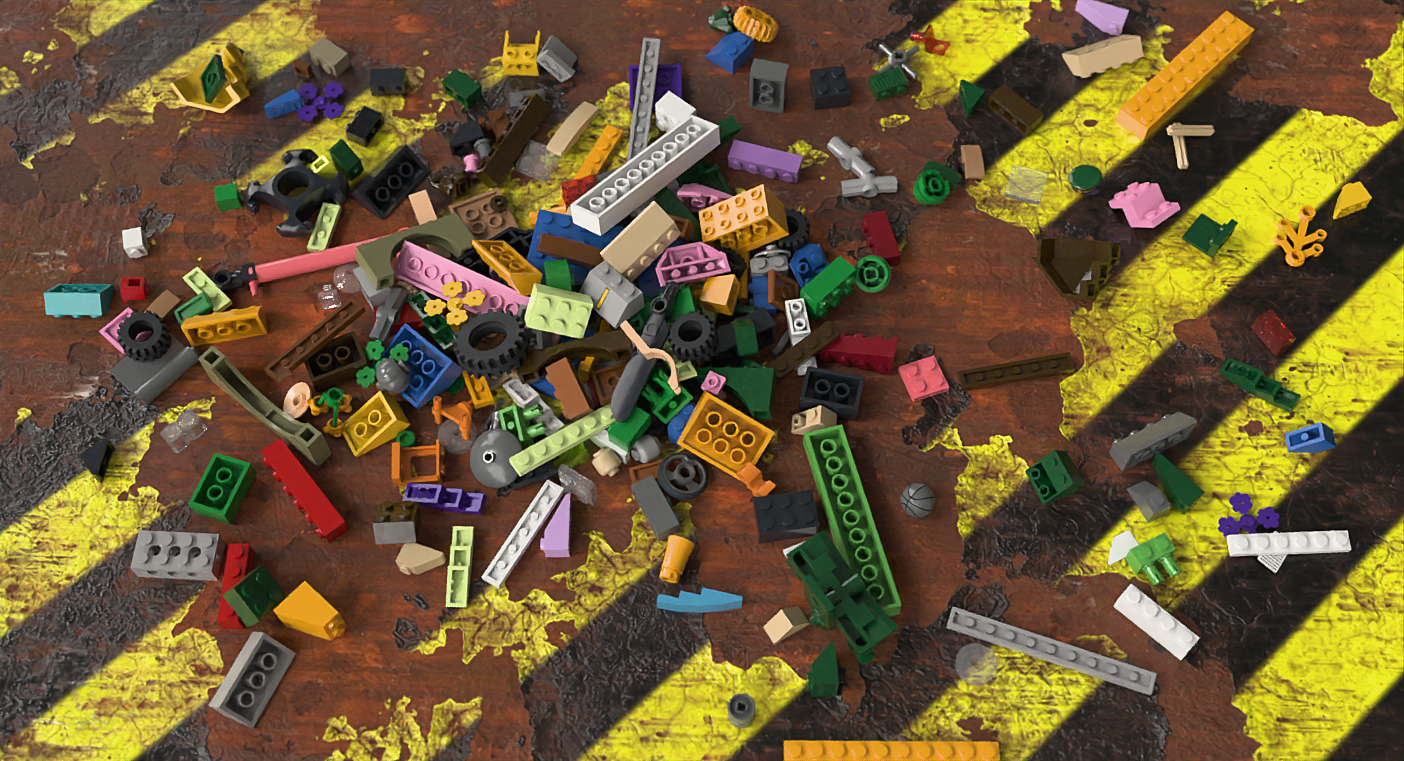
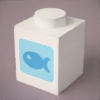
M141 227L122 231L124 250L129 258H139L148 255L147 239Z

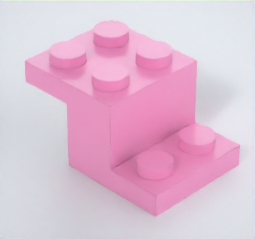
M1132 183L1127 187V190L1115 194V198L1109 201L1111 208L1123 209L1131 227L1154 228L1180 210L1178 203L1165 201L1158 183Z

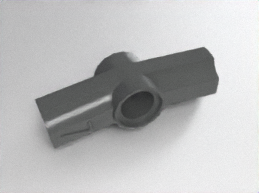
M397 287L392 289L386 302L378 307L376 322L369 336L372 340H380L382 344L386 343L393 325L398 324L401 309L408 298V294L403 289Z

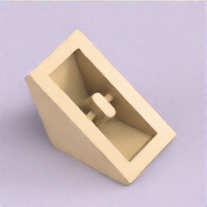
M797 606L782 609L763 628L775 645L809 625V622Z

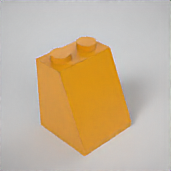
M306 581L273 610L286 627L331 641L335 637L337 638L342 635L347 627L339 612Z

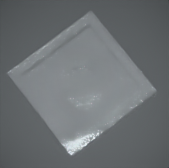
M1013 165L1004 197L1039 205L1048 173Z

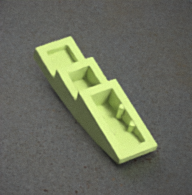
M453 526L450 565L448 566L446 607H467L474 527Z

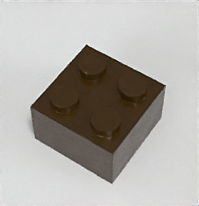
M407 500L397 503L390 501L379 503L373 520L375 545L416 543L422 523L419 502Z

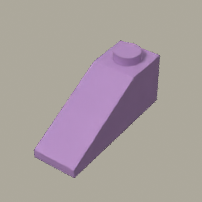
M1078 0L1075 8L1077 12L1100 30L1116 36L1121 34L1129 11L1095 0Z
M566 494L545 529L544 538H541V550H544L546 557H570L572 513L570 494Z

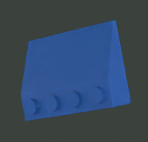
M406 323L387 345L381 357L388 359L391 355L390 350L395 348L397 344H402L409 349L407 353L409 360L405 363L411 369L409 372L411 382L408 388L400 394L418 409L450 387L463 371L461 366ZM378 360L372 364L370 369H375Z

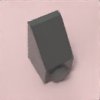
M1147 481L1127 489L1147 523L1165 516L1171 507L1162 491Z

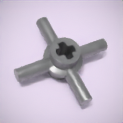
M884 43L879 45V49L889 59L888 65L877 71L878 74L900 66L914 80L918 78L919 74L908 64L909 58L920 51L919 46L915 45L905 52L903 50L892 51Z

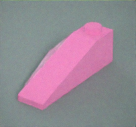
M696 183L684 184L677 191L678 199L691 213H699L703 209L734 197Z

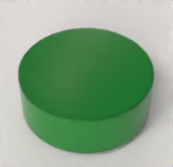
M403 430L396 437V442H400L402 448L414 447L417 442L415 434L410 430Z

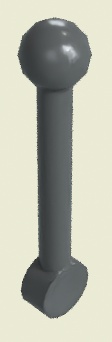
M503 398L497 400V405L492 413L497 412L500 406L505 403ZM492 413L486 423L480 426L482 432L488 431V425L492 420Z

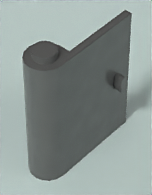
M170 334V347H166L167 352L165 354L161 353V358L158 359L156 357L152 362L146 360V363H142L140 359L137 362L133 358L126 356L109 372L143 404L148 406L199 361L198 356L200 353L193 346L190 348L183 346Z

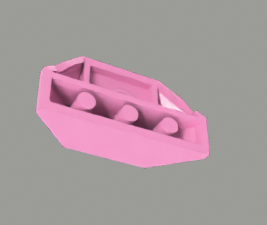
M702 242L665 249L656 267L661 287H666L665 282L667 280L675 281L678 284L685 283L686 285L690 283L692 285L705 282L707 278L721 276L731 271L726 254Z

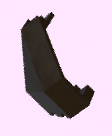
M1043 238L1038 239L1037 256L1031 257L1061 297L1092 300L1097 298L1099 287L1105 285L1110 277L1109 271L1112 266L1118 264L1121 242Z

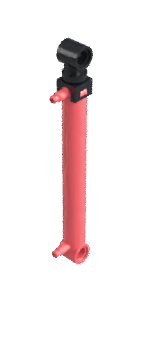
M401 228L397 232H401L409 228ZM380 237L260 265H255L254 262L241 265L242 270L238 269L233 272L219 270L214 273L213 282L225 295L231 294L236 288L247 286L248 290H251L252 296L257 297L258 288L261 287L263 282L356 261V246L377 240Z

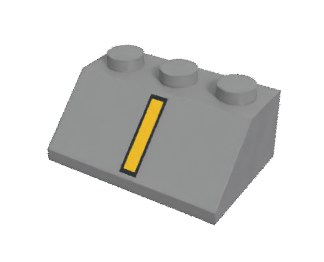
M603 261L589 272L578 292L590 295L593 302L592 309L614 328L619 327L625 320H628L645 307L643 292L606 261Z

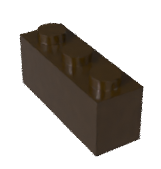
M1004 84L989 96L987 107L1027 137L1041 125L1044 114Z

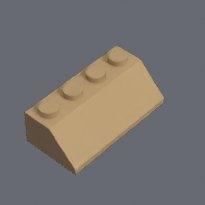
M1126 34L1062 54L1073 75L1081 76V78L1090 77L1091 73L1105 72L1107 71L1106 68L1121 67L1122 63L1136 62L1138 61L1137 58L1144 56L1140 36Z
M653 201L600 254L610 266L632 283L677 239L681 232L667 213Z

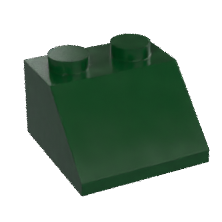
M830 642L811 664L810 671L807 672L806 689L811 691V697L837 695L839 678L834 642Z

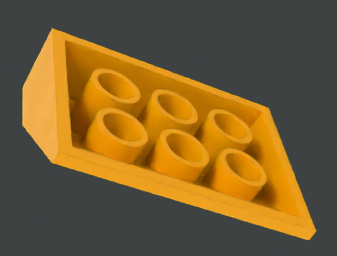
M705 390L695 406L677 444L740 480L736 473L747 462L752 463L754 466L756 465L775 432Z

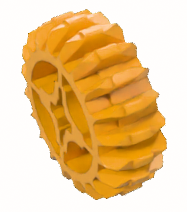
M749 6L739 7L733 20L734 25L742 33L752 37V39L763 42L773 41L779 28L778 23L770 15Z

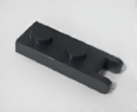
M558 455L521 477L518 476L512 482L513 489L516 491L563 474V468L555 470L553 463L559 460L560 456Z

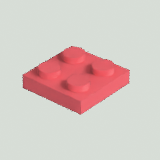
M934 355L899 366L898 368L913 402L949 390V385Z

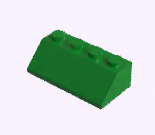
M685 283L680 284L682 289L678 291L674 299L676 301L673 306L674 315L670 320L666 321L667 324L675 322L674 319L676 317L680 318L683 313L686 315L690 311H693L694 314L697 312L698 302L690 283L686 285ZM664 290L657 292L653 297H643L645 307L638 312L645 325L652 311L651 302L659 297Z

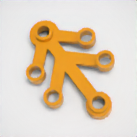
M1308 205L1303 206L1298 213L1301 220L1298 233L1294 231L1290 221L1286 218L1280 219L1277 224L1278 229L1285 231L1294 243V248L1288 243L1284 233H1277L1274 237V243L1281 245L1287 253L1285 256L1287 263L1294 267L1301 266L1305 258L1309 256H1320L1323 251V247L1320 244H1314L1311 248L1301 251L1302 246L1314 241L1322 242L1327 236L1326 231L1318 229L1315 233L1305 237L1308 222L1313 219L1316 213L1315 209Z

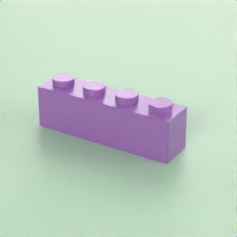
M734 140L728 156V167L735 170H743L752 174H760L793 183L798 181L803 162V156L738 140Z

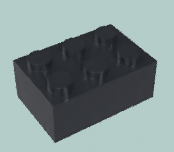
M807 366L799 410L806 411L822 405L836 413L837 418L856 421L864 377Z
M813 490L753 497V512L759 544L811 537L819 532V521Z

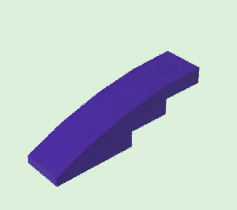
M407 483L402 501L419 502L421 507L442 511L482 515L487 496L484 493H466L463 489L445 488L443 485Z

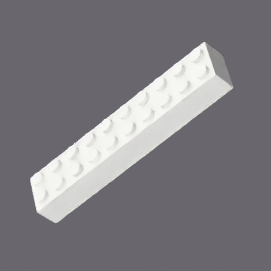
M690 115L570 205L573 223L602 236L720 144L719 126Z

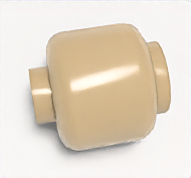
M604 447L593 455L592 463L601 476L608 474L611 477L620 471L618 466H620L621 460L613 449Z

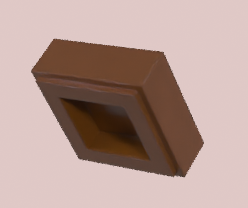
M294 59L292 65L296 75L312 79L314 73L311 64Z

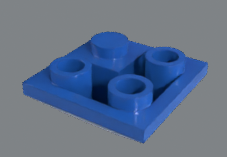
M808 243L793 254L789 265L802 289L823 271L829 263L820 245Z

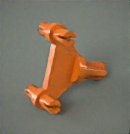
M435 396L433 398L434 406L432 407V414L435 417L434 422L441 424L443 422L442 415L459 424L462 431V439L469 440L470 431L472 430L471 416L475 410L472 399L468 402L462 401L458 405H442V398Z

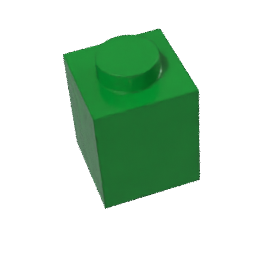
M236 183L214 187L215 202L220 212L242 208L241 200H244L242 189L239 190Z

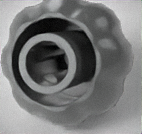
M394 358L385 359L376 369L378 380L376 385L382 392L387 390L392 393H401L410 385L411 375L409 372L411 369L402 359L399 361Z

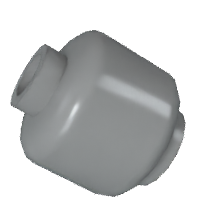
M646 434L636 441L632 447L631 454L635 460L647 463L659 456L661 444L655 436Z

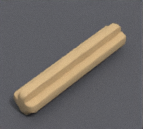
M1173 136L1178 168L1187 169L1189 162L1184 136Z
M1169 125L1166 129L1169 136H1211L1214 133L1212 125Z

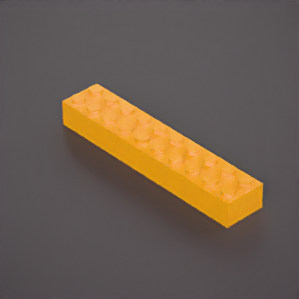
M1225 11L1119 109L1115 122L1141 141H1144L1249 43L1255 29L1228 11Z

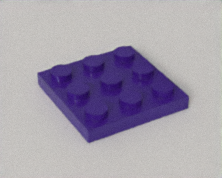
M681 64L658 65L652 111H656L655 104L669 91L682 99ZM640 65L629 66L630 112L634 111Z

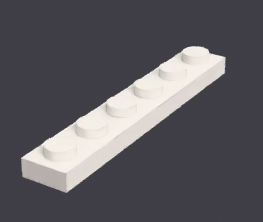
M547 479L483 574V580L499 589L502 587L565 492L563 487Z
M1348 530L1235 534L1227 536L1230 556L1351 551Z

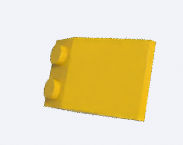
M379 391L343 423V428L346 427V430H343L342 434L354 456L359 457L397 437L398 433L405 430L410 423L395 397Z

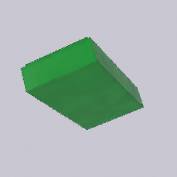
M203 291L173 312L181 326L186 318L196 315L203 316L214 307L208 294Z

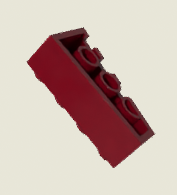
M839 332L840 338L816 355V359H820L823 362H834L841 366H852L863 371L870 370L881 375H891L899 337H892L891 340L883 339L881 335H875L874 338H866L864 334L856 333L848 336L846 332Z

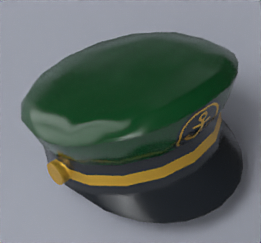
M1080 165L1073 168L1069 173L1068 179L1071 188L1079 194L1095 195L1101 190L1102 172L1097 167Z

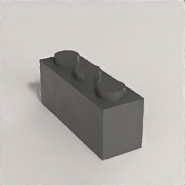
M653 475L631 485L632 494L658 542L680 532L681 519L677 512L673 513L671 509L672 503L668 496L664 497L662 493L663 488L659 480L656 481Z

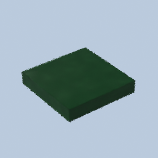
M218 54L212 57L200 76L205 101L212 104L227 81L222 58Z

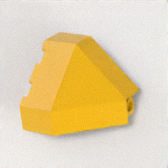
M234 43L224 47L218 54L221 55L227 81L212 104L205 101L200 76L210 60L185 77L170 84L175 93L181 98L177 103L224 113L249 96V90L245 87L247 82L246 71L243 69L245 60Z

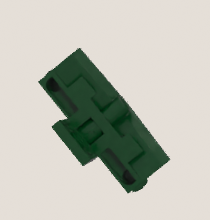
M822 530L787 553L786 563L799 581H803L804 597L811 607V617H809L812 625L815 628L819 626L823 631L838 628L847 639V645L861 664H866L875 657L873 649L882 640L897 631L899 627L868 593L863 580L857 573H853L826 531Z

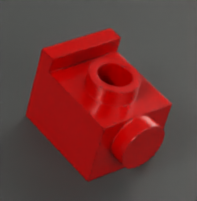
M145 276L122 277L120 285L122 302L127 303V300H145L146 295H150V284H146Z

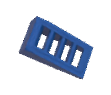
M292 89L264 105L269 119L299 110L304 105L295 89Z

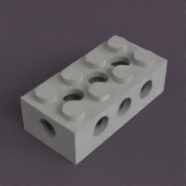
M139 530L130 568L138 577L218 581L226 543L219 534Z

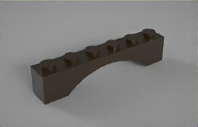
M622 329L580 338L567 343H560L559 345L526 352L527 359L526 361L521 360L519 362L521 366L518 369L516 368L517 375L522 385L539 381L547 374L546 367L565 357L570 360L583 357H601L615 362L629 359L633 352V345Z

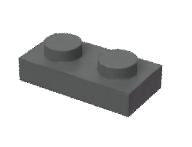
M544 89L509 93L511 111L518 110L525 98L535 93L545 101Z

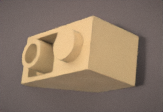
M822 405L797 413L792 416L791 433L804 435V433L836 426L837 414Z

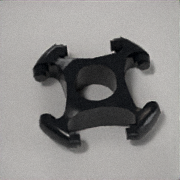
M311 149L285 151L281 161L286 167L263 185L257 180L248 183L246 207L252 213H258L260 206L267 204L284 213L288 219L276 227V231L282 237L297 238L308 236L315 226L312 222H307V220L316 210L322 207L323 203H328L331 199L339 206L347 203L349 197L348 177L339 172L335 175L334 179H325L310 171L306 166L319 158ZM296 188H307L306 191L300 194L299 196L286 197L291 191H293Z

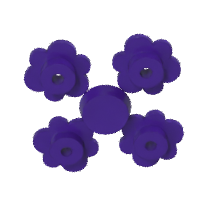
M335 82L328 83V87H324L325 96L316 97L318 90L312 84L300 87L299 96L304 101L313 100V105H304L297 111L300 120L312 121L317 116L316 109L325 110L323 113L330 120L340 117L342 115L341 112L344 110L343 106L338 105L336 102L329 104L327 98H337L338 95L343 94L344 90L341 84H336Z
M1236 492L1234 496L1229 498V503L1233 506V511H1239L1243 516L1240 517L1239 522L1234 521L1232 516L1227 518L1221 517L1218 521L1220 525L1218 531L1223 533L1225 538L1228 535L1239 534V529L1249 532V534H1258V532L1254 531L1257 527V522L1263 525L1265 529L1270 527L1276 528L1279 525L1277 520L1279 519V514L1274 513L1272 507H1266L1258 511L1259 515L1255 519L1252 515L1247 514L1253 506L1250 502V496L1245 493Z

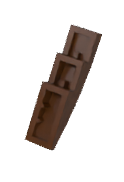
M541 234L537 252L557 260L567 259V263L570 265L575 263L588 269L595 268L605 261L600 254L602 249L558 236Z

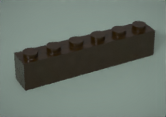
M537 93L525 98L474 172L488 188L499 186L504 181L503 177L513 168L512 164L521 156L522 149L530 143L532 134L538 131L539 124L547 118V112L551 107Z

